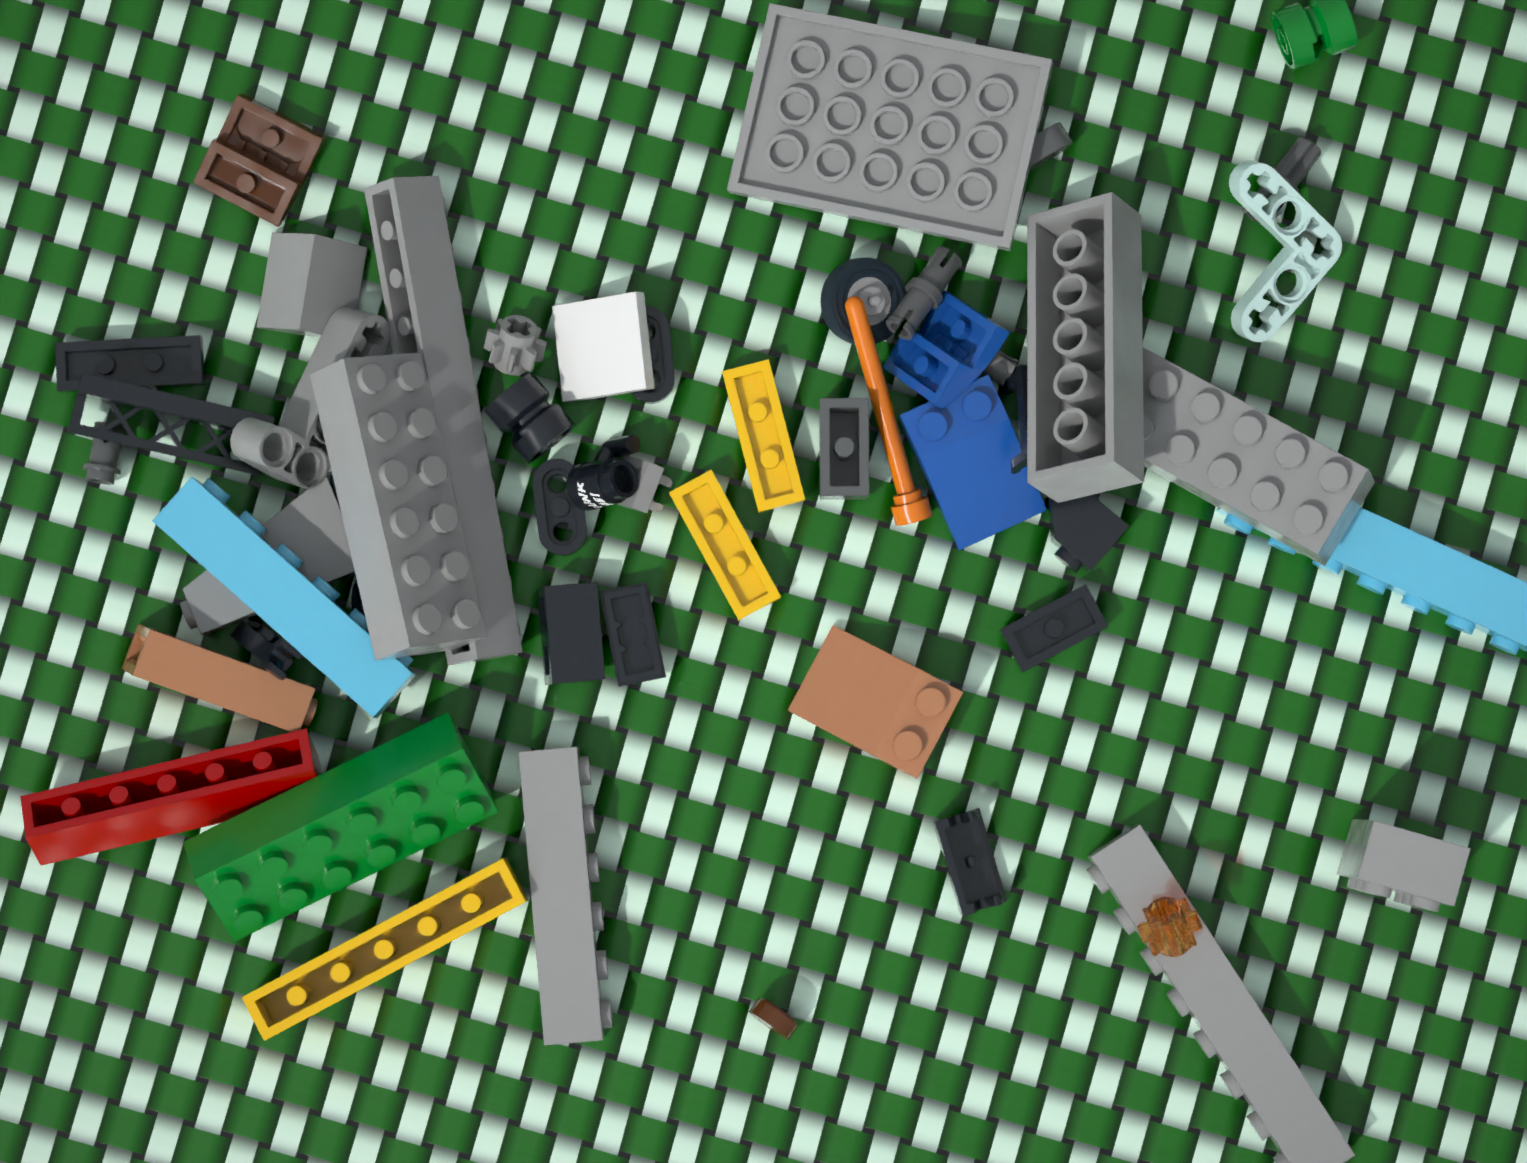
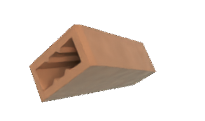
M139 623L121 668L132 676L290 732L300 730L302 725L309 726L318 704V699L313 698L315 688L288 677L284 680H279L266 669Z

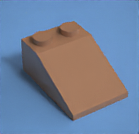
M833 625L787 711L901 772L918 779L963 692Z

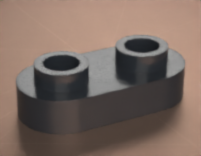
M646 306L647 324L652 325L656 330L654 337L649 340L652 370L659 375L660 382L655 389L631 392V395L642 403L656 404L665 400L671 394L675 384L671 333L666 316L660 310Z
M551 459L542 463L535 471L532 482L539 539L550 553L557 556H569L578 552L585 544L588 533L585 510H581L574 505L569 497L567 486L561 493H553L549 489V481L552 477L560 475L567 481L569 472L574 467L570 462L563 459ZM561 523H567L572 527V536L567 541H559L555 538V528Z

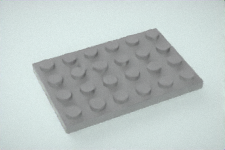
M769 3L727 191L730 194L1011 251L1052 72L1053 60Z

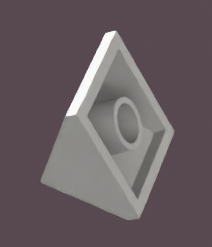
M272 232L257 328L320 338L333 312L342 307L358 310L368 248L317 234Z

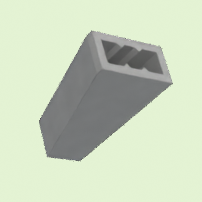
M325 478L317 487L305 491L263 525L267 528V531L262 537L275 549L283 543L304 561L298 569L312 582L318 575L330 585L355 576L339 501L335 495L333 481L329 478ZM208 570L204 571L183 588L187 599L180 603L183 615L190 629L198 627L202 635L208 636L240 623L242 620L245 621L257 616L252 609Z

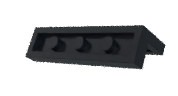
M82 373L68 432L259 476L260 471L243 461L232 459L221 441L231 436L237 423L244 418L252 417L274 424L275 417ZM86 397L106 401L117 419L101 429L81 425L80 422ZM116 404L134 408L122 415ZM142 409L154 412L165 429L149 440L136 437L126 419ZM164 415L182 419L170 426ZM188 421L199 422L203 424L213 441L197 451L186 449L174 433V430ZM121 423L128 435L108 430ZM211 425L229 429V431L218 437ZM168 434L175 446L156 441ZM216 445L223 457L203 452Z

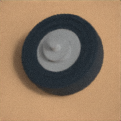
M855 258L845 261L828 275L823 285L820 301L823 318L829 329L837 337L848 343L855 344L845 310V302L851 296H858L864 302L875 344L880 343L893 335L886 326V320L893 314L906 295L905 285L899 274L883 261L874 258Z

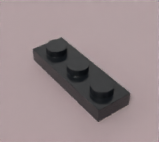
M201 335L55 343L57 391L60 393L77 392L82 373L146 388L205 385L203 337Z

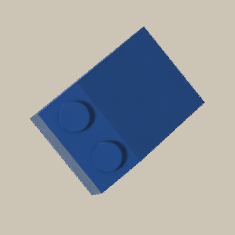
M989 374L975 380L962 394L944 408H940L929 401L899 416L898 421L959 551L1047 510L1039 490L1027 483V467L1022 468L1016 474L1011 473L1010 462L1021 453V446Z

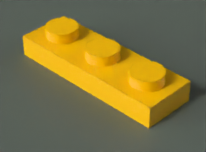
M769 359L722 371L758 513L805 501Z
M712 470L669 492L738 621L781 598Z

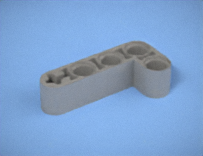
M342 307L333 312L279 425L252 417L244 418L237 423L231 434L230 443L233 454L274 479L306 489H312L320 485L327 476L331 466L309 374L342 358L384 355L390 341V327L384 317L350 307Z

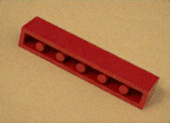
M306 728L20 796L25 838L42 866L222 823L322 774L319 756Z

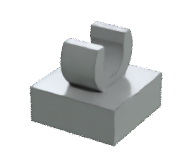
M624 456L623 459L629 461L635 467L639 483L636 493L626 498L625 501L618 503V505L643 513H648V510L662 511L664 506L653 500L657 486L659 484L671 488L673 483L669 477L662 475L664 468L649 461Z

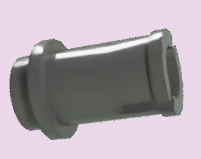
M95 422L94 428L101 429L104 426H106L107 423ZM116 425L110 429L112 432L125 433L121 425ZM93 438L89 461L84 463L82 467L86 471L85 480L98 484L114 485L115 477H120L121 470L117 469L121 444L109 441L106 443L104 440Z

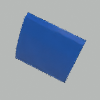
M945 290L941 293L943 301L938 308L931 309L920 331L916 330L911 340L899 337L883 366L889 373L940 408H944L955 400L980 376L1010 333L956 295Z

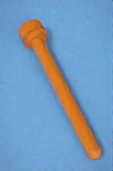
M851 296L845 302V310L897 493L893 495L895 504L891 506V511L896 526L915 523L933 516L928 496H922L921 488L915 489L864 302L858 296Z

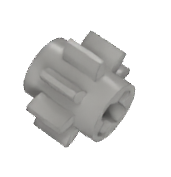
M510 315L503 320L501 318L498 319L496 329L487 330L483 349L491 351L489 362L493 363L500 372L507 375H521L526 371L532 372L535 361H543L547 342L539 339L541 328L537 327L531 319L521 315Z

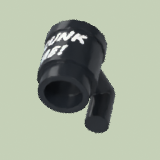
M631 434L605 441L593 462L580 463L570 470L567 478V490L570 499L576 507L585 511L596 510L604 506L621 503L636 493L639 479L635 467L625 459L618 460L616 458L635 454L640 450V441L637 436Z

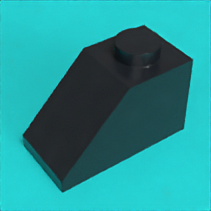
M1093 495L1060 503L1047 496L1051 542L1059 548L1054 553L1055 557L1075 573L1080 568L1089 573L1128 529L1129 525Z

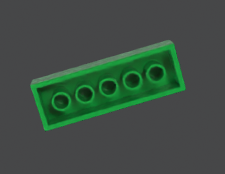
M449 712L224 821L184 841L183 844L194 880L235 942L498 813V809L483 773Z

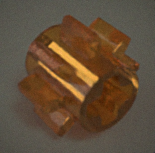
M1161 897L1150 903L1147 908L1142 909L1147 922L1137 925V929L1142 942L1149 944L1152 955L1157 956L1161 953L1175 958L1186 953L1192 946L1197 945L1193 932L1202 929V925L1197 911L1190 910L1186 898L1178 901L1172 897Z

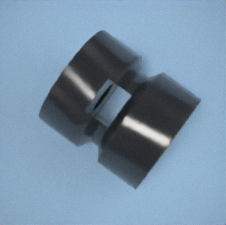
M533 372L528 373L512 384L485 409V413L502 433L511 432L513 434L511 444L527 464L540 458L576 426L559 404H549L547 402L550 393Z

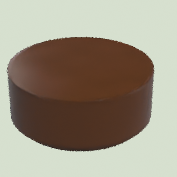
M763 997L758 998L749 1011L759 1022L786 1040L790 1039L798 1027V1022Z

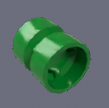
M1309 0L1306 7L1296 2L1271 13V23L1277 44L1286 64L1293 71L1318 62L1321 52L1334 56L1353 49L1358 45L1355 24L1345 0Z

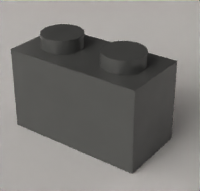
M820 398L819 400L820 500H868L869 398Z

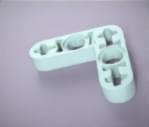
M1247 160L1239 163L1230 174V192L1284 247L1236 303L1231 314V324L1239 336L1253 342H1264L1278 332L1336 263L1341 254L1342 241L1338 232L1274 168L1262 162ZM1249 175L1259 176L1257 179L1258 185L1266 192L1272 193V195L1266 199L1262 194L1250 191L1251 184L1247 180ZM1290 201L1295 206V219L1288 227L1281 228L1276 222V211L1282 203ZM1303 231L1312 236L1322 238L1320 244L1324 250L1320 255L1313 253L1314 245L1306 237L1299 236ZM1291 269L1296 275V286L1289 294L1280 295L1276 286L1277 278L1283 271ZM1264 294L1271 300L1278 302V307L1270 306V301L1263 299ZM1253 310L1260 312L1258 317L1262 324L1259 328L1251 326L1253 321L1249 314Z

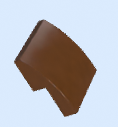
M243 93L238 94L218 138L212 140L193 183L279 227L297 198L327 137Z

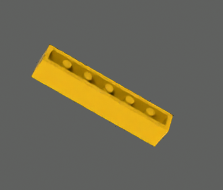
M507 857L502 858L241 998L265 1041L525 903L529 899Z

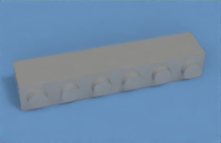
M579 747L518 752L544 1045L603 1040L605 1037L604 1029L613 1028L611 1001L610 999H601L600 980L608 979L606 950L597 951L595 931H604L602 901L593 902L591 883L600 882L598 854L588 853L587 834L596 833L593 804L584 805L583 785H591L589 756H580Z

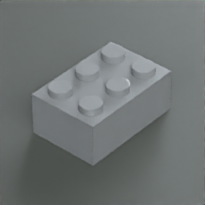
M1352 819L1336 875L1349 878L1347 888L1390 898L1392 891L1396 892L1393 900L1395 902L1438 912L1440 904L1455 906L1470 848L1374 820Z

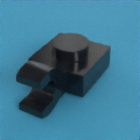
M242 620L230 635L260 659L263 668L279 680L286 678L287 674L285 672L294 662L290 658L294 656L300 660L303 656L284 638L281 639L263 624L258 631H255Z

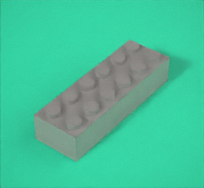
M1113 192L1027 216V483L1057 503L1144 482L1141 215Z
M1143 347L1144 467L1325 566L1375 483L1369 469Z
M421 352L342 358L309 374L375 661L454 650L488 637Z

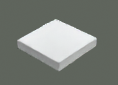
M630 292L552 306L562 402H576L655 389L644 292Z

